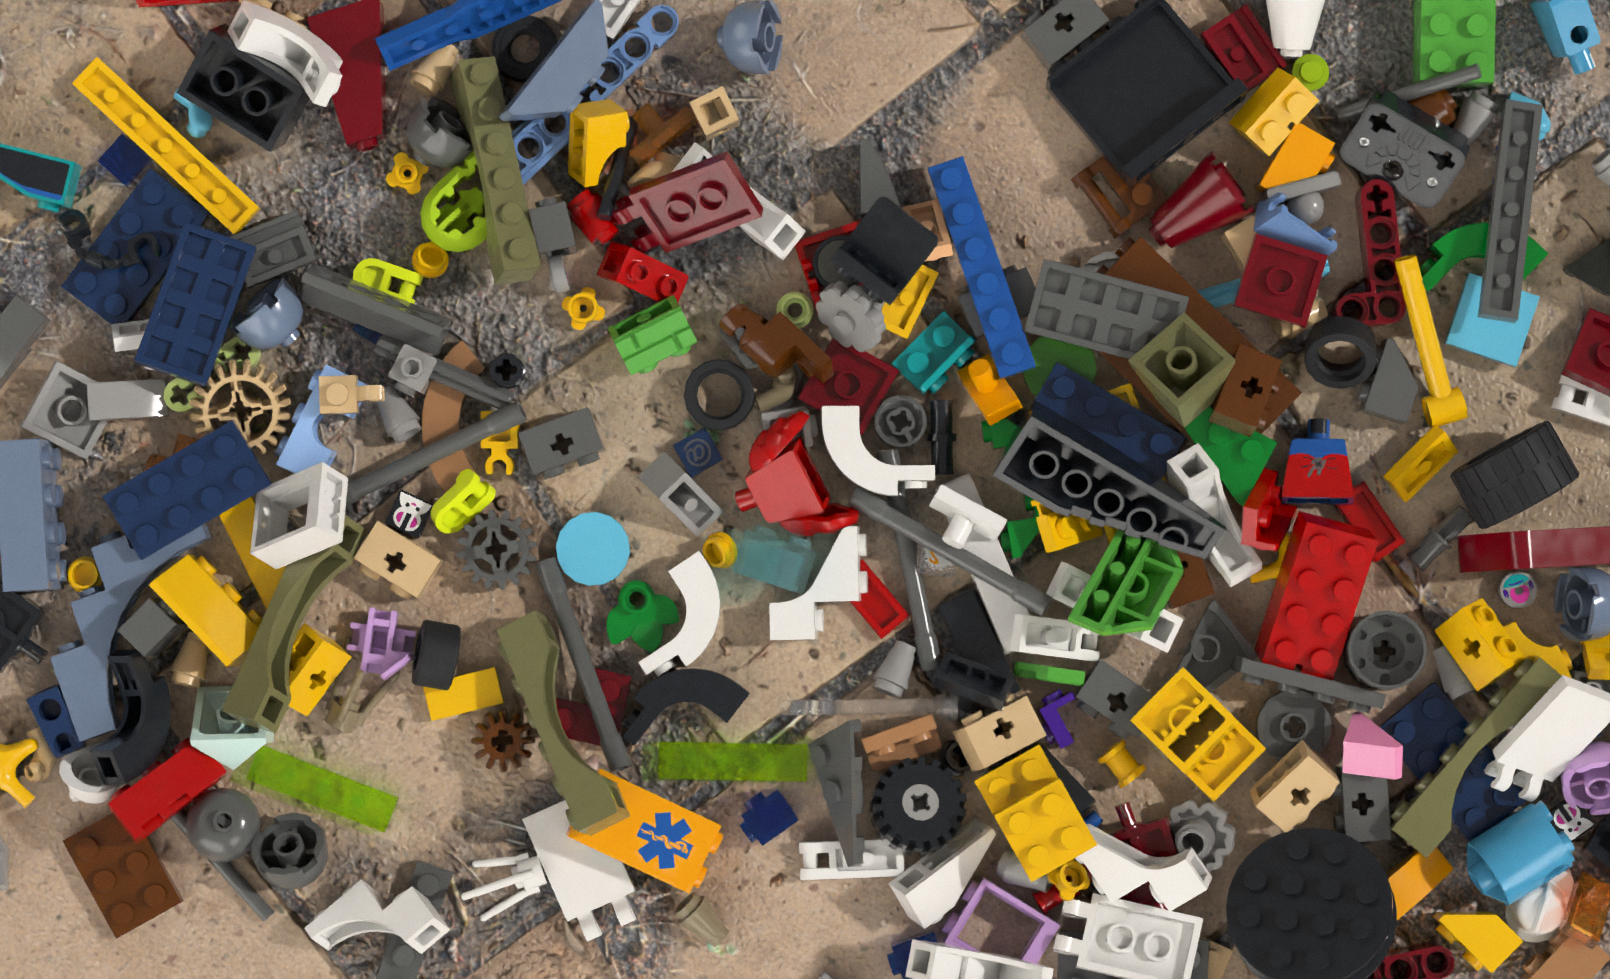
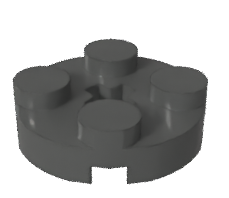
M1300 690L1298 695L1284 691L1278 692L1266 699L1258 712L1255 725L1258 741L1266 748L1264 752L1277 761H1280L1301 740L1318 754L1329 743L1332 732L1330 714L1321 701L1312 699L1313 695ZM1291 716H1297V722L1302 723L1304 726L1303 731H1297L1294 738H1290L1289 731L1283 728L1284 723H1288Z

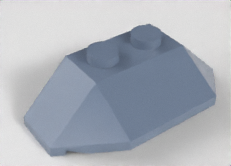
M593 0L583 8L566 32L498 117L503 122L555 118L565 111L570 114L583 99V96L579 94L587 83L592 86L605 71V68L601 65L609 56L603 6L599 0Z

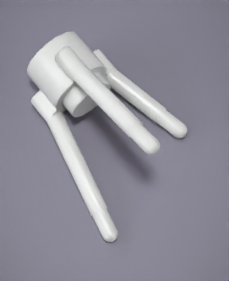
M527 852L512 857L474 860L472 866L475 868L516 864L517 866L511 868L513 876L461 894V899L467 900L513 884H516L517 889L524 887L521 891L480 916V920L486 921L528 895L540 892L539 886L547 884L538 855L529 858Z

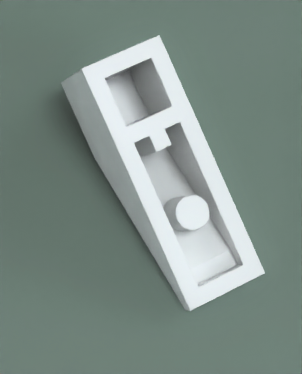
M974 818L958 830L948 844H945L936 852L932 850L889 883L902 908L911 920L926 929L929 925L939 922L944 914L955 906L996 835L993 828Z

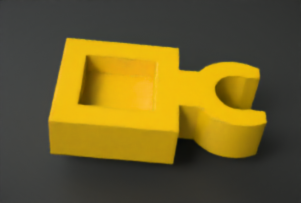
M481 411V420L494 411ZM520 424L505 432L481 440V448H491V455L485 463L487 474H494V463L497 460L505 462L506 475L513 474L515 462L509 455V449H518L520 447V437L518 435Z

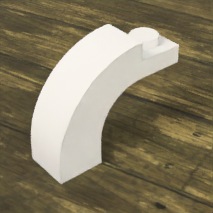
M243 0L227 30L237 49L279 65L300 82L312 103L326 107L331 96L338 91L342 74L339 68L343 61L339 55L323 40L298 23L270 9Z
M822 406V433L827 451L836 467L857 486L880 495L898 496V482H904L905 489L927 488V481H935V465H889L875 459L866 450L861 440L859 406Z
M700 551L668 571L684 596L686 619L681 631L673 640L638 662L646 675L654 671L657 677L676 665L672 658L679 655L687 667L703 653L714 636L720 616V593L714 573Z
M1061 561L1046 594L1073 609L1091 575ZM1163 609L1152 630L1123 634L1168 653L1184 619Z

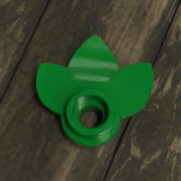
M635 580L626 583L621 588L618 595L619 604L609 612L606 625L608 638L613 645L631 636L640 647L653 653L662 640L663 625L679 622V614L675 603L669 597L655 594L650 585L643 581ZM633 592H640L644 596V602L640 606L631 604L630 596Z

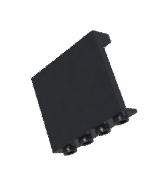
M1138 0L1134 5L1135 10L1124 17L1120 14L1105 27L1107 32L1097 39L1094 37L1088 38L1077 48V55L1068 62L1065 59L1058 61L1047 72L1049 75L1046 81L1047 91L1129 189L1245 99L1248 90L1239 77L1233 81L1166 0Z

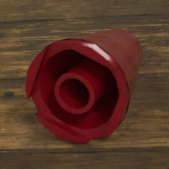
M1213 151L1208 153L1150 218L1153 226L1149 228V231L1161 247L1167 243L1170 248H1174L1255 212L1251 203L1246 207L1243 205L1246 201L1244 199L1246 194L1222 161L1216 166L1212 162L1216 159V154Z

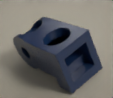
M59 683L36 692L26 699L50 750L57 759L86 747V741L79 742Z

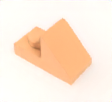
M938 199L902 207L904 211L932 231L939 239L938 245L925 261H934L953 255L951 241Z

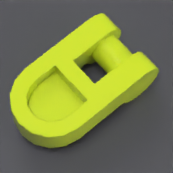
M374 258L362 260L357 264L353 272V280L413 304L415 300L412 298L416 286H421L424 278L419 273ZM393 277L403 280L399 293L388 290Z
M465 469L457 476L456 484L432 506L430 512L431 519L440 532L450 534L458 532L492 502L496 495V490L488 482H480V477L474 471Z

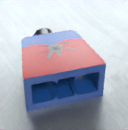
M1322 418L1309 419L1307 421V439L1296 438L1291 441L1282 488V503L1353 505L1354 491L1345 440L1330 439V420Z

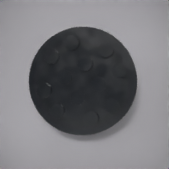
M1302 828L1284 832L1268 839L1244 859L1229 887L1226 917L1231 937L1241 958L1259 979H1367L1380 966L1391 948L1397 926V907L1387 875L1380 862L1369 849L1352 837L1337 831L1323 828Z

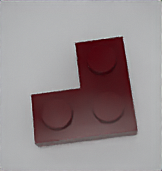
M595 668L615 726L620 733L632 676ZM556 697L558 714L568 739L601 746L600 737L588 704Z

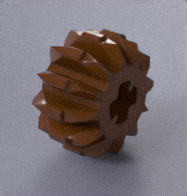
M500 709L499 722H497L495 716L488 712L485 714V718L490 727L482 723L475 725V729L485 735L484 737L472 738L471 743L475 745L484 744V749L476 752L475 756L479 759L486 754L490 755L486 762V768L491 769L497 759H499L500 771L507 772L508 759L511 760L516 769L522 766L517 753L526 758L532 756V752L522 746L523 743H535L536 738L533 736L523 737L522 732L529 730L531 725L527 722L520 727L517 726L521 719V713L515 712L509 722L507 721V709ZM501 730L508 731L507 737L510 735L513 737V743L506 746V751L500 750L501 744L495 745L494 737L500 736Z

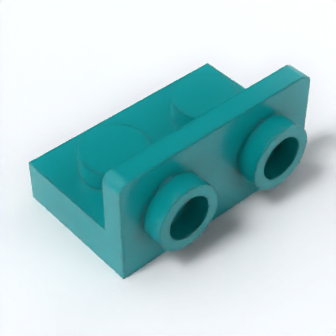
M943 311L891 364L922 395L928 389L935 394L949 379L945 372L954 363L961 367L975 353L971 346L976 340L971 335L969 336Z

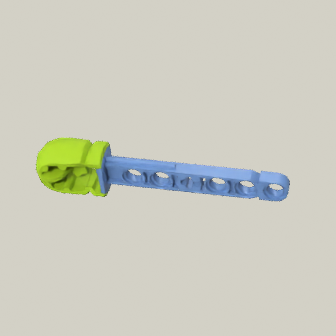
M666 5L653 7L636 23L635 26L637 28L628 30L608 49L609 56L602 65L604 63H612L617 66L619 77L612 83H606L599 78L595 84L605 92L599 95L598 90L595 89L589 95V102L606 100L651 57L654 46L659 50L674 36L679 24L678 15L674 9ZM658 13H665L670 16L673 23L671 29L664 33L654 30L651 24L653 16ZM638 38L644 42L646 52L641 57H630L626 53L624 46L629 39ZM587 83L580 92H585L590 85ZM566 111L560 114L566 121V127L560 133L549 132L544 124L545 119L524 120L512 132L523 185L569 143L570 114ZM527 138L535 140L539 145L538 154L530 159L523 158L517 149L520 141ZM474 150L465 158L463 166H455L429 191L424 198L420 211L421 225L428 238L434 244L447 251L462 252L471 250L487 239L486 217H480L483 214V194L476 186L470 191L460 190L458 194L461 199L454 206L449 204L455 199L454 191L465 180H471L475 176L478 166ZM444 200L449 202L446 203L440 210L438 209ZM473 213L479 215L473 220V228L462 234L469 227L467 219Z

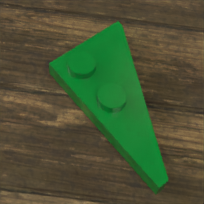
M1209 406L1184 429L1195 444H1199L1217 466L1220 479L1238 504L1244 506L1277 442L1257 431H1254L1252 436L1248 437L1208 421L1213 409Z

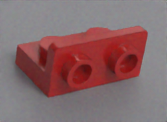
M1263 469L1243 506L1242 545L1252 546L1263 551H1278L1297 514V507L1295 505L1280 503L1282 499V486H1277L1278 471Z

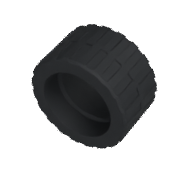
M1544 421L1476 456L1455 469L1450 477L1478 527L1486 529L1555 494L1579 477V472L1551 422Z

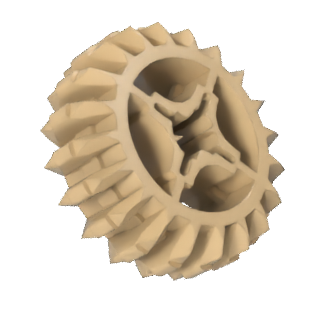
M230 359V371L225 372L220 363L216 364L215 372L218 377L214 378L211 375L207 383L208 387L197 384L194 387V391L203 396V398L194 397L190 399L191 406L201 409L190 414L191 421H203V423L195 428V433L200 435L207 431L211 433L218 429L212 419L219 418L220 421L234 420L249 446H256L261 454L266 453V446L263 441L266 439L270 444L276 446L278 438L272 432L276 431L285 434L287 431V427L278 420L291 419V412L280 409L291 404L290 397H278V395L286 390L285 383L272 386V383L278 377L277 373L273 371L264 378L262 375L265 370V364L259 363L255 372L250 371V359L244 360L243 369H237L235 359ZM241 381H248L258 385L266 392L269 398L262 399L261 397L248 396L243 389ZM230 382L232 394L227 402L218 404V407L209 408V403L214 393L221 386ZM236 392L239 393L240 401L243 402L244 407L252 408L251 411L246 410V415L244 416L245 425H242L238 412L230 410V407L235 408V402H237ZM272 410L267 424L260 431L251 435V419L256 415L263 414V411Z

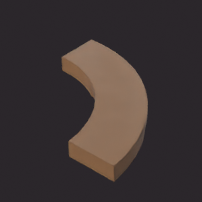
M463 340L455 345L443 359V361L476 376H480L486 370V367ZM431 380L422 412L424 447L460 430V413L466 398L465 394L434 380ZM464 449L429 465L434 477L445 493L456 484V478L461 471L471 469L477 473L470 464Z

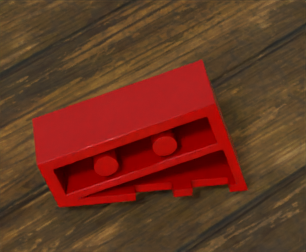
M189 737L171 750L173 753L171 758L162 764L159 760L141 774L142 779L132 786L129 783L110 797L112 801L108 803L109 810L136 844L140 843L227 775V771L220 762L191 746Z

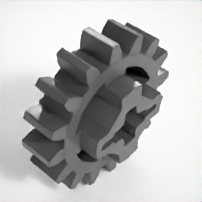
M489 510V519L484 520L482 516L477 514L475 515L477 523L475 527L465 524L464 529L469 533L468 538H458L457 542L465 545V551L457 553V557L467 559L468 563L462 567V571L468 572L473 570L475 572L471 580L473 583H477L484 578L485 588L491 589L494 581H498L500 589L505 590L507 580L510 579L515 585H519L520 579L518 574L520 572L526 575L531 574L526 564L528 561H537L538 558L530 554V549L537 547L538 542L528 541L527 537L534 530L531 527L522 530L520 526L524 519L521 516L512 522L510 521V511L505 510L501 518H497L495 510ZM501 525L514 530L520 540L511 541L504 536ZM487 528L486 539L481 545L474 546L478 534ZM496 538L500 544L507 546V552L501 553L500 565L496 556L488 553V548L494 546ZM522 553L517 566L508 572V562L514 554ZM484 559L492 565L494 575L482 570L475 560Z

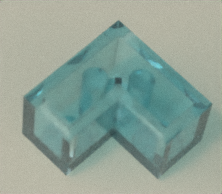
M755 525L754 531L746 529L732 572L803 595L817 551L810 549L812 542L795 536H790L789 542L775 539L777 531Z

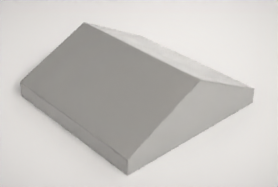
M55 360L20 426L87 460L108 420L89 421L87 383H98V381Z

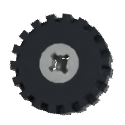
M917 757L915 761H910V758H906L898 765L893 764L882 775L871 795L873 797L870 802L869 812L873 813L871 818L873 827L877 826L879 829L877 835L881 840L886 838L891 842L888 847L896 850L897 847L904 849L903 854L905 855L918 852V856L927 855L929 851L933 850V852L940 850L953 839L966 816L967 809H964V804L967 802L966 793L962 794L960 790L963 786L960 779L955 781L952 777L954 771L949 767L946 770L939 767L941 762L935 759L929 763L925 762L926 757Z

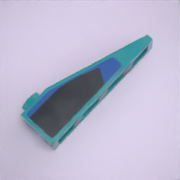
M0 143V179L24 195L38 201L37 208L59 213L60 207L72 208L82 166L73 161Z

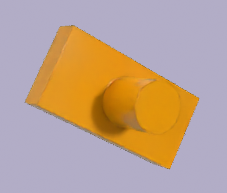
M989 354L974 360L971 364L956 371L961 383L990 426L1023 408L1006 379L1000 380L994 361Z

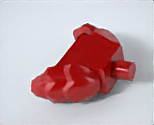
M799 411L787 417L778 418L769 429L761 431L752 444L748 461L750 470L745 477L748 487L735 492V500L739 509L742 512H746L759 507L767 522H778L785 530L801 536H813L817 533L834 534L840 529L857 523L859 517L858 510L840 503L829 502L831 496L801 437L793 439L806 424L810 415Z

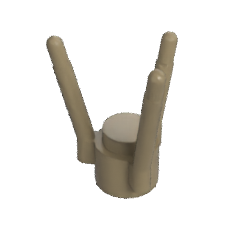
M351 637L346 638L343 648L349 655L350 650H347V644H351ZM346 664L334 681L331 697L325 707L329 711L325 722L346 733H351L355 724L362 727L367 715L399 678V671L387 679L362 710L359 711L361 704L355 701L354 698L365 672L359 670L347 695L340 696L347 668Z

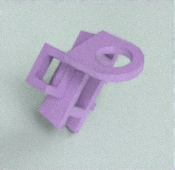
M370 607L367 624L350 623V628H353L351 644H347V650L363 652L361 670L365 674L367 672L381 674L380 676L383 680H387L415 659L413 646L416 631L397 628L399 617L397 611H381Z

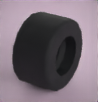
M431 620L423 621L416 643L415 659L413 660L412 683L414 685L449 690L454 678L460 648L461 628L458 625Z

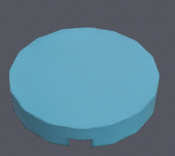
M598 512L582 513L569 520L560 531L556 543L557 560L564 573L575 582L588 586L606 584L617 578L627 566L630 555L629 538L623 526L611 516Z

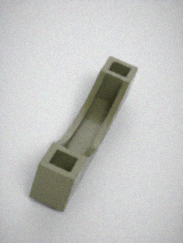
M495 56L459 60L450 79L457 111L469 134L479 170L486 215L487 251L495 285L531 281L541 265L509 121L503 122L498 117L506 105Z
M345 515L343 540L341 543L288 564L283 572L222 708L223 712L245 725L277 733L291 701L289 663L299 627L320 592L337 574L352 564L366 533L365 528L347 515Z
M534 610L497 629L496 631L501 640L497 644L499 652L503 659L510 663L514 672V675L511 676L512 684L520 696L523 695L528 707L524 710L525 716L531 727L538 731L541 742L538 743L539 750L545 761L551 763L555 773L552 776V782L559 795L565 797L569 807L566 810V816L572 828L592 836L630 817L617 782L601 775L588 765L572 747L563 730L557 710L555 694L556 670L562 649L548 616Z
M1536 655L1532 660L1526 657L1512 673L1516 679L1507 689L1501 686L1491 696L1488 703L1492 707L1483 717L1477 714L1472 718L1463 730L1467 736L1458 746L1452 743L1439 757L1442 765L1434 774L1427 771L1414 788L1418 792L1408 803L1405 799L1402 800L1390 814V817L1393 819L1390 827L1426 858L1451 831L1452 808L1456 790L1464 771L1476 754L1491 739L1508 728L1517 725L1562 677L1539 656Z

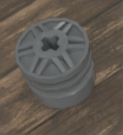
M1391 610L1374 612L1355 623L1347 635L1343 648L1345 666L1352 678L1365 688L1377 691L1397 689L1413 681L1424 668L1428 653L1426 638L1419 625L1407 615ZM1381 642H1386V648L1392 649V655L1386 657L1385 662H1381L1380 655L1374 654L1373 651L1374 648L1381 646Z

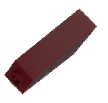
M361 0L307 17L311 32L329 45L343 61L339 68L342 74L338 91L331 97L347 146L350 149L357 148L358 152H365L379 146L378 141L386 139L385 60L375 38L385 34L382 1Z

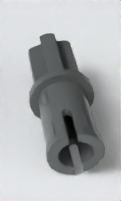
M1456 507L1435 529L1430 527L1428 529L1429 533L1406 556L1423 572L1445 549L1450 550L1452 548L1449 543L1472 522V516L1463 507Z

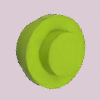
M1306 54L1296 60L1292 67V75L1309 91H1316L1327 82L1329 67L1322 57L1315 54Z

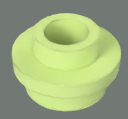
M789 292L781 297L776 311L777 314L779 312L784 314L798 328H802L812 319L813 304L805 294ZM790 305H800L802 314L799 317H791L788 314Z

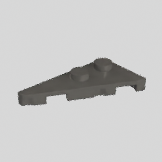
M1215 599L1209 602L1174 673L1175 675L1184 667L1209 693L1237 673V671L1232 670L1235 656L1252 660L1258 657Z
M860 719L849 720L808 744L811 760L816 768L823 796L827 802L848 867L864 863V837L857 836L856 814L863 813L862 756H858L855 753L854 732L861 731Z

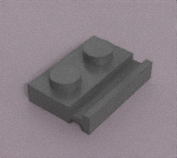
M292 211L230 236V238L256 246V252L245 279L248 288H253L318 261L300 218L299 211Z

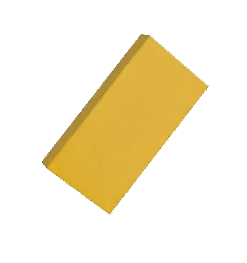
M496 667L454 677L449 690L423 687L431 721L505 703Z

